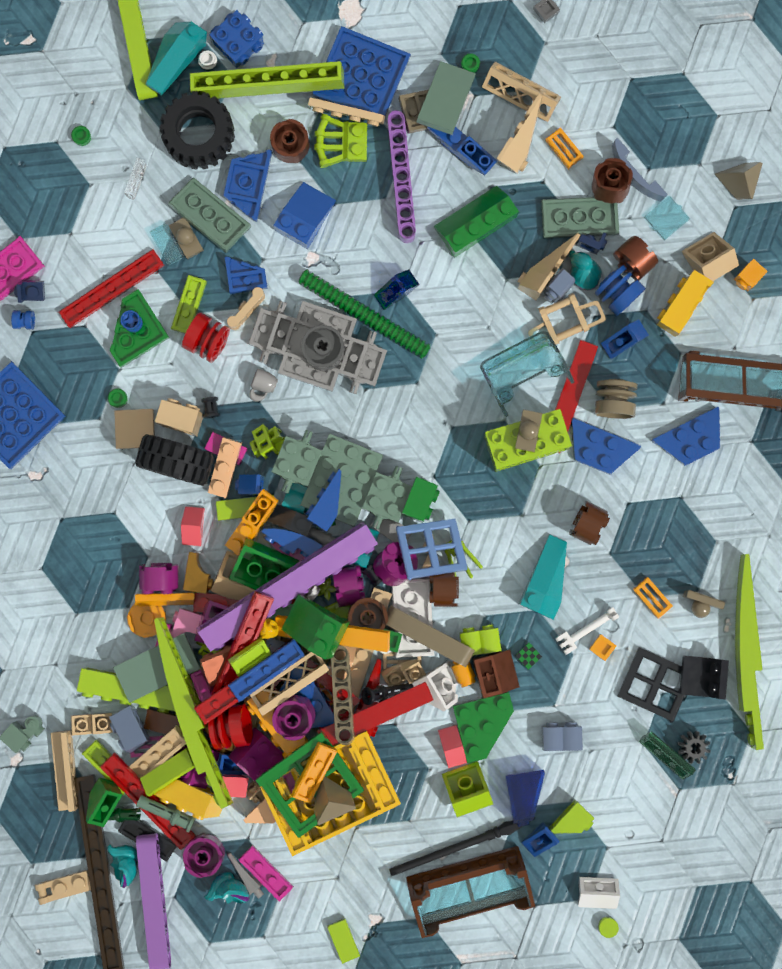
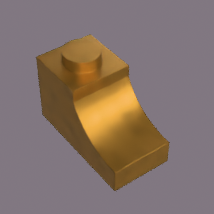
M189 552L183 590L207 594L212 588L214 579L211 578V574H207L202 569L199 562V553Z

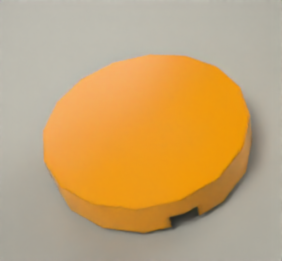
M134 603L127 615L128 625L131 631L140 637H153L157 635L154 619L164 617L166 621V612L163 606H135Z

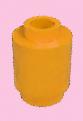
M453 661L454 665L451 666L457 683L462 688L476 682L474 678L476 675L470 662L467 667H464Z

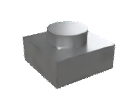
M541 0L533 7V10L544 24L560 12V9L553 0Z

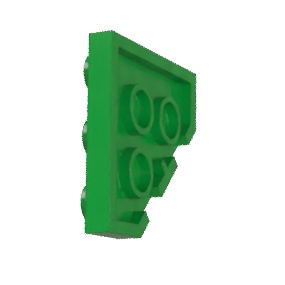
M139 289L122 299L121 310L114 331L115 335L110 348V352L120 368L169 339L168 334ZM133 310L142 318L143 326L138 332H129L121 324V316L125 311Z
M509 692L453 706L467 763L486 759L514 712Z

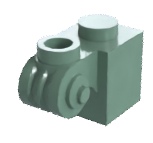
M38 715L28 717L25 720L26 728L17 721L11 723L0 735V740L14 753H18L21 750L23 752L26 751L32 744L30 740L34 735L38 737L45 729L42 726L41 717Z

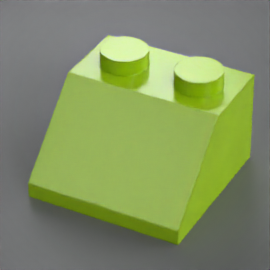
M478 761L442 774L456 817L493 805Z

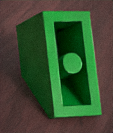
M98 778L89 794L87 823L104 827L123 795L114 781Z

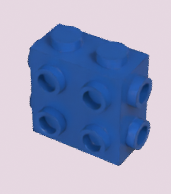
M238 10L234 13H229L225 17L224 22L216 25L209 34L211 42L236 68L240 65H245L249 57L253 53H258L264 44L261 30L257 26L254 28L250 24L251 21L247 15L241 14Z

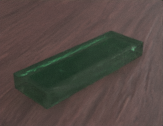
M652 731L642 736L639 740L644 747L681 779L684 780L696 771L693 766Z

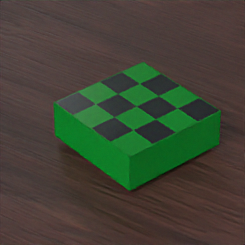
M529 642L515 654L528 670L542 658Z

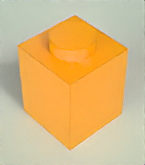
M752 259L734 280L740 289L748 292L768 271L755 259Z

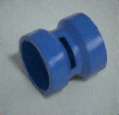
M13 310L11 316L13 329L26 328L27 330H33L35 327L34 311L27 310L26 312H21L20 310Z
M125 311L121 316V324L129 332H138L142 328L143 320L135 311Z

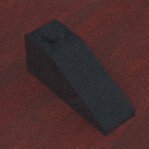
M278 504L267 520L270 523L306 537L312 526V523L307 520L308 516Z

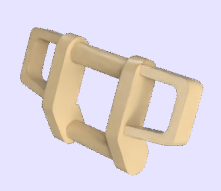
M571 293L565 299L545 308L544 306L538 308L544 322L528 332L535 350L539 351L553 344L555 346L561 340L581 331L586 332L590 330L589 328L604 322L606 318L599 302L593 301L579 306L574 293ZM572 304L581 324L556 334L548 314ZM596 306L601 318L587 325L581 310ZM546 326L552 341L538 346L533 334Z

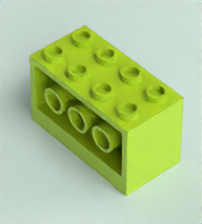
M561 409L542 414L535 452L515 449L520 421L487 431L484 434L495 472L563 452L572 447Z

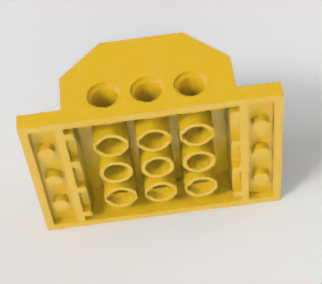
M367 731L356 735L350 745H342L340 743L334 745L339 755L364 789L362 793L353 798L355 810L321 825H316L298 838L262 786L260 787L292 856L401 804ZM311 756L301 762L303 768H305ZM333 763L330 764L328 770L334 767ZM293 768L286 774L291 772L292 777L295 781L294 785H296L297 781L300 778V775L298 774L296 769ZM338 770L327 776V778L346 790L350 788ZM284 776L273 782L285 801L292 797ZM315 796L311 803L295 799L288 804L301 823L315 813L313 809Z

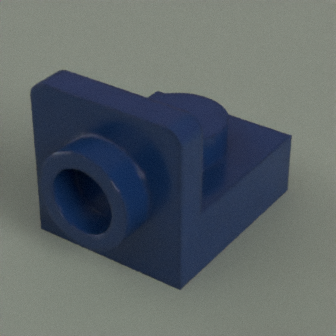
M603 232L599 241H596V238L592 235L581 234L576 246L597 255L599 250L603 251L608 240L605 239L607 233Z
M21 280L14 288V294L18 298V303H23L24 301H44V281Z

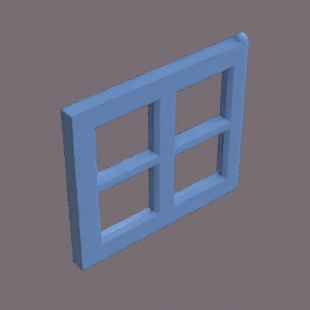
M456 518L396 527L408 580L468 569ZM449 528L453 543L435 545L431 530ZM423 532L427 547L409 549L405 534ZM454 548L457 563L440 566L436 551ZM428 552L431 567L413 570L410 555Z

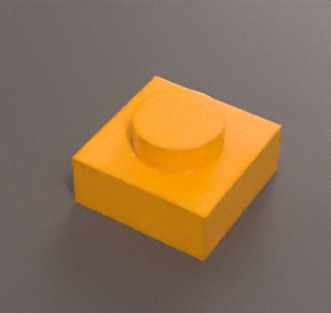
M599 634L589 650L606 661L616 645L602 634Z

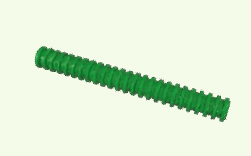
M308 269L300 276V285L303 284L305 288L308 287L309 291L313 290L314 294L318 293L319 297L323 296L324 300L328 299L329 303L333 302L334 306L338 305L339 309L343 308L345 313L349 312L350 316L354 315V318H359L360 322L364 321L365 325L369 324L370 328L374 327L375 331L378 330L380 334H385V337H390V340H395L396 344L400 343L401 347L405 346L406 350L410 349L411 353L414 352L421 359L428 353L431 344H425L424 340L420 341L419 337L416 338L414 334L411 335L409 331L406 332L404 328L401 329L400 325L396 326L395 322L391 323L390 319L386 320L385 316L381 317L380 313L376 314L375 310H370L368 306L365 307L364 303L360 304L359 300L355 301L354 297L350 298L349 294L345 295L344 291L340 292L339 288L335 289L334 285L324 282L323 278L319 279L318 275L314 276V273H309Z

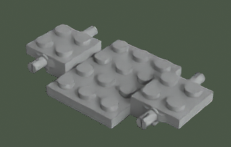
M279 301L276 311L260 309L249 341L250 346L259 348L262 351L260 363L267 364L269 354L283 356L278 374L331 392L334 390L338 375L353 381L349 391L350 393L353 392V394H357L360 384L376 386L387 350L373 344L377 335L376 332L369 331L366 341L352 337L357 322L356 318L302 301L297 318L283 314L287 305L283 301ZM314 326H331L343 338L345 347L344 358L332 370H316L309 366L304 359L301 348L302 339L306 332ZM322 346L320 349L326 351V346Z

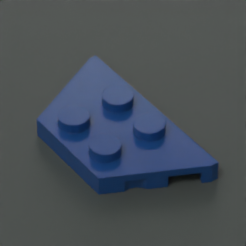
M266 150V152L256 155L255 153L250 154L244 158L231 159L223 196L255 222L258 221L273 153L272 150Z
M719 407L652 439V442L664 449L670 456L675 457L684 466L720 449Z
M575 418L572 419L574 460L610 475L641 448V445Z
M294 668L290 673V679H300L303 669ZM315 680L294 694L307 697L311 701L315 709V721L311 728L326 727L335 723L334 711ZM286 681L284 682L279 691L285 689ZM291 715V717H294V720L298 719L294 715Z

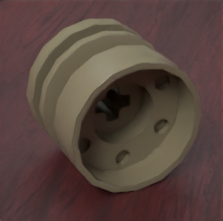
M622 379L598 381L597 388L603 390H598L596 395L603 397L604 400L595 402V415L615 419L635 418L636 404L629 402L628 399L637 397V394L631 391L637 390L638 384Z

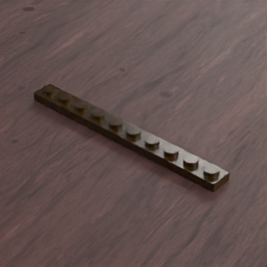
M95 774L75 777L74 782L103 969H125L104 830L101 826L86 822L89 794L96 783Z

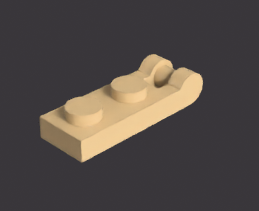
M88 870L34 885L35 890L39 894V905L91 890ZM51 887L52 894L47 895L46 888Z

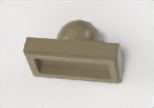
M184 218L169 225L187 260L204 251L188 221Z
M523 409L515 449L535 452L543 413Z
M684 590L682 596L695 601L692 604L691 610L694 616L698 618L708 616L711 609L710 606L717 609H724L725 606L724 601L691 590Z

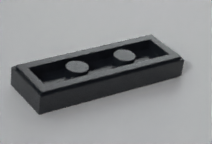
M124 820L118 829L119 833L135 843L137 835L157 833V838L159 839L157 844L160 847L159 857L166 862L177 847L169 838L140 820Z

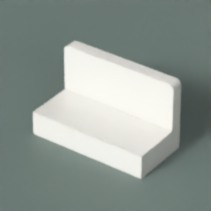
M579 877L580 896L578 907L617 909L620 899L619 880L613 878Z

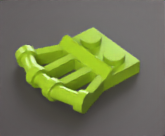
M321 114L320 124L317 131L314 132V137H316L314 150L319 157L320 168H325L342 161L367 162V123L341 122L327 114ZM327 124H331L343 129V132H325ZM324 138L342 139V145L324 144ZM324 151L342 152V154L327 159Z

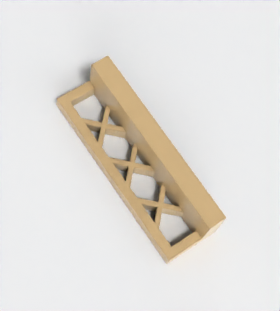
M497 62L491 66L482 85V88L528 111L532 104H525L522 96L528 95L532 97L534 102L538 94L542 95L541 104H546L551 108L547 115L539 110L538 117L547 122L561 99V96ZM491 76L498 79L500 86L493 87L488 84ZM509 86L515 88L517 95H508L505 88Z
M309 652L250 694V696L257 705L261 715L264 716L328 672L329 668L321 657ZM313 655L321 663L314 669L306 667L307 659ZM294 668L303 669L302 677L298 680L290 679L291 670ZM278 679L286 681L285 689L282 691L273 690L274 682ZM261 691L270 692L269 700L261 705L255 695Z
M71 730L52 732L51 742L58 810L73 812L78 809V801L74 782L76 768Z

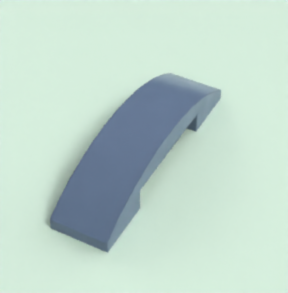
M616 138L612 144L614 158L626 162L629 169L631 168L633 172L631 185L647 197L662 202L668 194L656 180L650 185L626 159L630 151L619 138Z

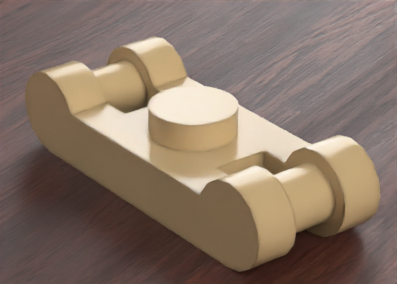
M254 288L252 291L253 296L249 301H244L238 308L239 312L227 319V324L232 330H238L264 301L265 294L262 288Z

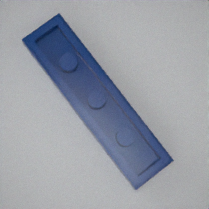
M293 639L231 682L228 687L240 702L303 658L305 654Z

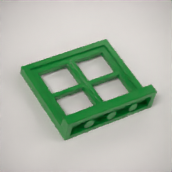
M323 730L255 780L266 791L298 838L318 825L315 813L301 823L288 805L296 798L291 797L285 801L273 782L293 768L301 776L304 770L301 762L312 755L318 742L334 747ZM337 752L332 761L334 767L328 770L325 776L327 777L335 770H338L350 787L347 790L355 798L364 789Z

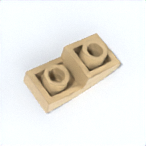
M418 659L399 663L380 672L388 686L398 685L406 680L411 684L426 675Z
M112 713L71 715V735L113 733L109 718L112 716Z

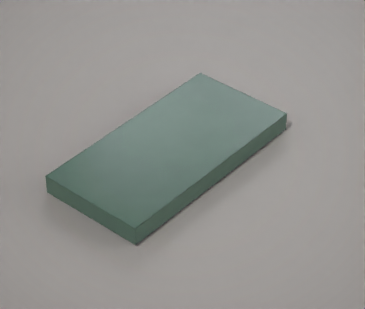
M440 61L416 123L453 135L476 73Z
M194 177L168 202V206L225 253L251 228L250 223Z
M595 197L541 200L543 239L573 237L577 233L580 235L601 236L605 232L607 235H619L618 203H605L596 200Z
M183 633L173 638L187 674L189 675L201 669L186 634ZM159 645L113 667L129 703L168 685Z

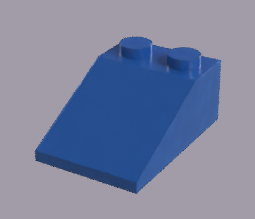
M303 182L283 208L273 225L274 229L281 235L308 249L336 200Z

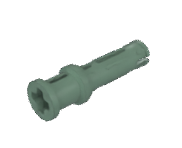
M143 795L140 796L136 807L169 820L172 826L177 825L186 829L188 833L196 819Z

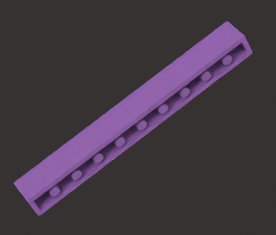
M364 522L359 523L256 589L255 591L274 598L266 618L274 615L275 610L282 606L284 608L291 604L292 599L297 597L298 594L303 596L309 592L308 589L312 586L322 584L329 575L338 574L346 564L351 565L355 563L363 553L368 554L375 549L374 546L378 543ZM254 591L196 628L210 652L214 649L215 651L220 650L225 646V642L235 639Z

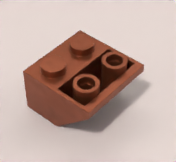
M232 645L223 647L217 653H208L200 659L201 673L210 693L214 689Z
M510 649L473 658L483 698L499 695L520 687Z

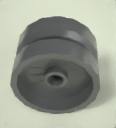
M314 326L306 332L302 339L301 348L304 359L309 366L316 370H332L344 358L345 347L343 338L331 326ZM322 346H326V351H323L320 348Z

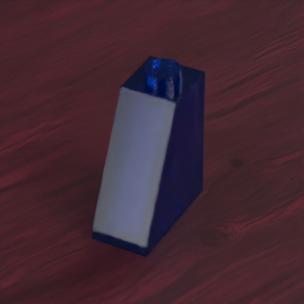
M544 770L505 776L512 822L517 823L518 827L529 825V821L534 820L545 775Z

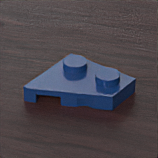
M225 257L230 294L253 291L256 287H260L262 290L268 289L264 268Z

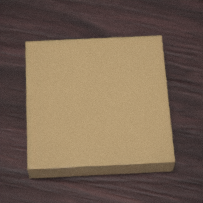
M154 409L114 411L116 449L139 448L144 435L155 436Z

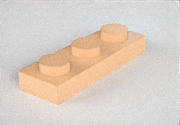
M225 437L222 438L208 493L224 498L228 497L242 442Z

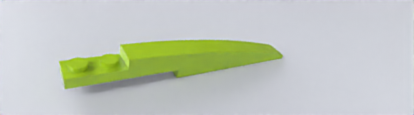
M749 554L740 555L735 615V660L739 710L747 711L745 722L749 726L750 734H747L748 744L755 750H763L764 744L755 671H761L763 668Z
M164 617L156 618L154 621L164 672L183 737L198 775L206 772V782L214 791V801L222 809L233 804V801L203 732V729L208 727V723L205 725L194 710V707L200 704L166 621Z

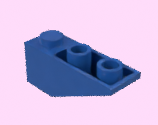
M340 469L337 473L332 472L327 480L330 484L326 489L322 488L316 497L319 501L315 506L312 504L306 512L308 515L307 520L326 533L338 515L341 482Z

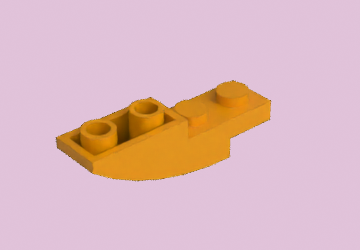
M262 489L225 546L238 556L245 539L254 540L279 500L265 489Z

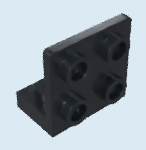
M683 656L680 694L726 700L729 660Z

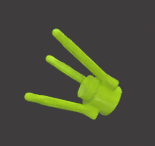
M461 541L463 550L482 569L483 566L465 546L464 542ZM454 548L444 550L449 564H453L451 554L453 557L456 556ZM467 566L468 569L465 571L468 574L469 578H473V575L469 567Z

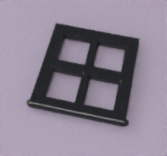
M638 647L617 697L668 719L670 723H673L685 695L680 694V688L676 691L661 683L667 669L681 674L682 666ZM643 657L660 665L654 680L637 673ZM634 678L651 685L645 701L628 693ZM659 689L676 696L670 711L653 705Z

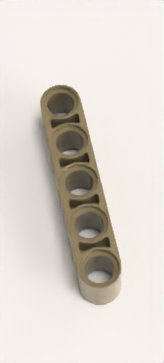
M390 606L387 612V626L467 667L475 651L474 649Z
M339 645L333 658H331L335 736L340 744L350 745L355 738L350 655L346 647ZM340 650L346 653L343 660L335 659V654ZM341 670L347 672V677L344 680L336 678V674ZM341 690H346L348 692L347 699L339 700L337 697L338 693ZM342 710L349 712V718L345 721L339 719V713ZM344 730H348L351 734L348 741L340 739V733Z

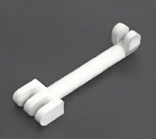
M611 607L605 614L569 636L568 632L565 631L555 639L557 642L563 638L565 639L559 646L563 648L569 645V648L563 651L567 655L577 648L574 642L608 620H616L619 618V615L614 607Z

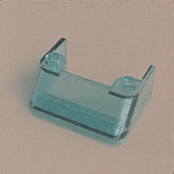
M546 331L538 332L487 358L480 365V369L505 417L509 415L503 404L509 402L514 397L512 388L544 372H547L550 377H558L565 373L571 384L575 382L565 359L550 334Z

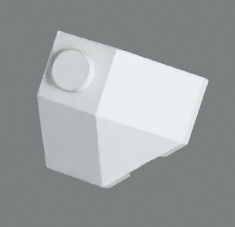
M450 661L438 666L412 683L413 686H417L426 682L434 699L428 704L442 711H446L458 702V695L456 694V685L458 683L451 669L452 664Z

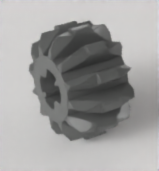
M687 731L688 737L681 735V739L684 740L683 743L677 742V745L682 747L677 751L679 754H683L681 757L683 760L688 759V763L693 764L695 760L696 763L700 764V757L706 760L707 756L704 753L711 752L710 749L706 748L710 745V742L705 741L706 735L702 734L700 736L699 731H695L694 734L691 731ZM692 744H695L696 751L692 750Z

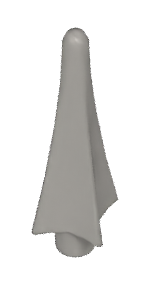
M228 853L227 855L239 873L249 895L254 893L259 899L264 895L260 889L262 884L231 853Z

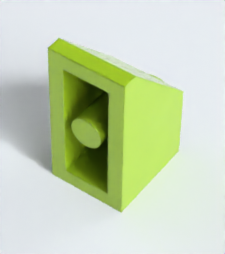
M575 799L549 826V829L554 834L582 833L584 830L587 831L591 828L595 818Z

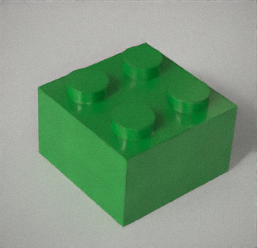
M416 477L402 515L421 523L424 520H429L433 510L430 508L431 502L435 503L440 493L437 490L438 485Z

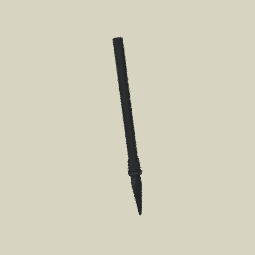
M535 817L503 822L500 826H495L493 829L485 831V833L390 868V874L394 876L486 840L489 841L496 837L500 838L503 835H510L533 821Z

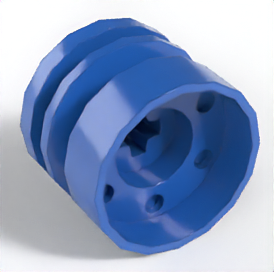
M624 265L612 271L600 283L594 293L597 297L604 291L607 293L601 301L604 302L609 298L613 300L608 308L616 317L646 289L639 280L631 284L627 282L632 273L629 272L623 277L622 274L627 269Z

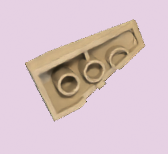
M540 94L537 95L526 112L524 121H521L516 127L515 136L508 139L497 157L498 163L516 174L519 171L523 172L528 164L526 160L542 101V95Z

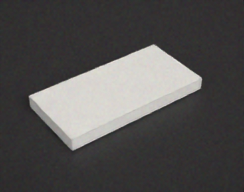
M430 578L407 579L399 586H392L393 607L433 627L432 606L429 600L431 591ZM402 634L396 658L434 656V650Z

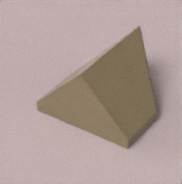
M743 163L715 173V176L737 200L753 199L763 163Z
M324 776L317 789L313 808L318 825L356 809L351 792Z

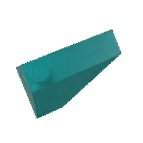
M192 21L175 22L163 37L146 85L162 95L206 46L207 31Z
M549 534L519 601V605L554 620L562 602L566 541Z

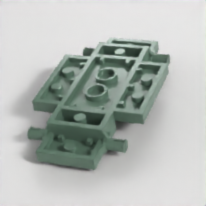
M305 430L302 440H295L288 436L285 437L272 469V473L281 476L285 480L281 489L282 492L285 491V493L289 494L292 483L307 487L301 506L309 509L312 504L315 506L319 501L316 497L321 489H326L330 484L327 480L332 472L337 473L340 469L341 482L338 515L335 520L355 527L362 509L375 516L371 526L379 530L383 519L399 522L413 487L399 479L403 468L400 467L398 470L399 466H395L392 476L380 474L377 472V469L383 457L382 454L329 434L323 451L309 443L313 434L309 430Z

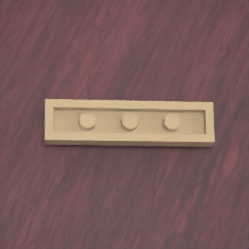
M309 98L308 105L313 108L312 111L323 114L324 111H329L331 116L342 118V115L349 116L351 121L360 122V119L367 120V124L372 126L384 125L385 116L382 114Z
M176 725L130 764L129 767L141 778L163 764L186 744L181 729Z

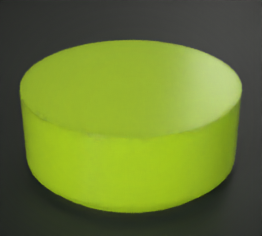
M604 917L598 924V929L602 936L612 938L617 935L619 927L616 920L612 917Z

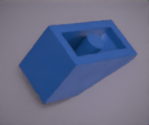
M638 319L606 339L601 345L610 359H613L649 336V334Z
M257 474L239 475V479L235 481V490L238 491L239 495L258 496L263 489L264 477Z

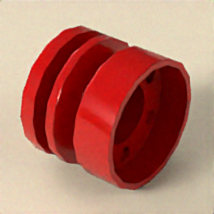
M200 312L188 327L182 341V348L193 354L201 348L199 356L202 359L206 357L208 362L213 363L227 343L230 328L226 325L221 328L222 324L220 322L215 323L211 328L213 319Z
M246 704L233 705L230 707L229 712L227 709L208 722L209 737L215 750L228 749L231 747L232 742L235 747L251 745L253 728L250 711Z

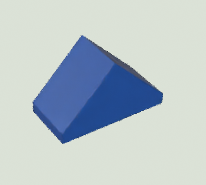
M221 752L219 754L218 767L222 775H247L228 757L232 752Z
M542 822L522 841V844L536 857L557 845L560 841L551 832L549 827Z

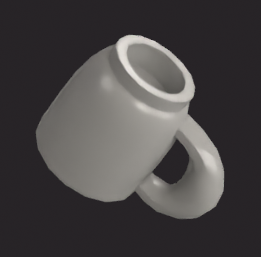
M258 368L251 383L252 389L249 393L251 400L259 402L268 393H273L278 379L271 373ZM254 390H258L265 393L262 395H257L254 393Z

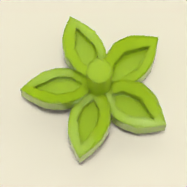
M331 578L326 579L325 583L318 585L320 591L317 596L324 594V597L329 601L330 593L336 592V588L331 586Z

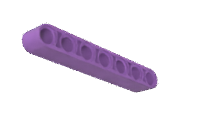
M395 110L388 115V134L398 235L403 243H411L415 239L416 227L405 117L402 112ZM393 119H399L401 123L398 125H394L391 121ZM396 137H400L403 141L401 143H395L393 139ZM400 155L403 156L405 160L402 162H398L395 160V157ZM404 174L407 178L405 180H398L397 176ZM405 192L408 194V198L401 199L398 195ZM402 211H408L410 213V216L407 218H403L400 215V213ZM409 229L412 231V235L404 236L402 231Z
M158 834L137 835L136 848L149 969H171L161 858L159 857L160 847L157 844V840L159 841L157 838Z

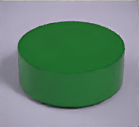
M466 54L462 58L461 68L473 73L478 71L480 67L478 56Z
M77 126L72 130L71 137L75 144L85 146L91 141V133L85 126Z
M116 388L109 392L108 402L111 406L122 408L127 404L128 396L125 391Z

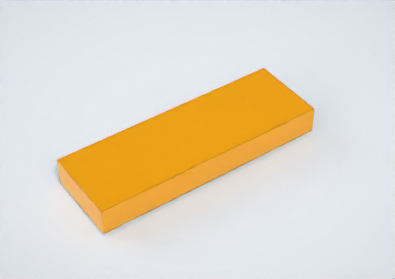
M194 593L135 595V606L194 605Z
M321 742L317 743L291 793L293 798L311 803L337 753L336 748Z

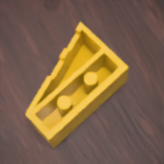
M693 270L686 278L682 277L677 285L679 290L676 294L672 293L667 301L669 306L666 310L662 309L659 313L657 326L675 337L679 335L699 302L704 298L705 292L714 282L696 270Z
M176 779L154 794L160 798L161 802L165 804L172 803L176 805L177 810L182 812L189 811L193 813L192 816L199 820L219 817L222 811L220 806L214 801V793L210 791L211 788L207 787L204 789L189 786L180 779Z

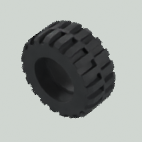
M192 91V95H187V92L181 94L182 98L179 100L177 97L172 100L173 104L171 106L167 105L165 108L166 115L162 114L160 132L162 134V141L172 158L176 162L179 161L184 167L190 165L191 169L197 170L198 166H202V169H208L209 164L216 166L218 164L217 160L220 158L224 160L227 157L226 152L231 151V143L235 139V130L230 113L217 97L213 96L211 98L209 93L203 92L202 95H199L198 91ZM200 116L213 121L215 131L206 143L190 145L181 139V129L189 119Z
M146 434L142 437L135 464L136 467L204 486L208 481L214 456L212 453L189 445Z

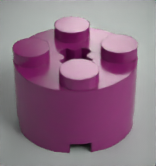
M399 542L387 545L376 556L373 563L376 576H379L382 582L389 586H399L407 580ZM411 554L413 570H416L418 559L416 554Z
M151 563V567H145V564L139 565V589L142 594H153V591H161V594H172L178 588V564L172 566V563Z
M360 565L344 567L338 574L333 575L339 607L352 606L356 601L366 598L365 592H361L364 589L363 577H360L362 576Z
M293 695L275 709L272 717L273 727L277 733L287 740L302 739L310 731L315 721V709L307 697ZM291 715H294L298 719L294 720V717H291Z
M202 833L195 836L183 852L185 869L197 878L215 874L224 860L225 848L222 842L214 835ZM205 852L207 855L203 859L201 858V855Z

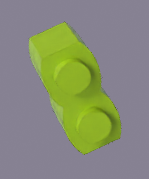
M493 624L483 625L480 630H474V627L463 628V632L459 633L461 643L475 650L473 655L501 651L498 627H494Z

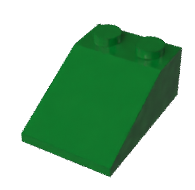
M298 594L281 630L307 650L326 660L333 658L350 622Z

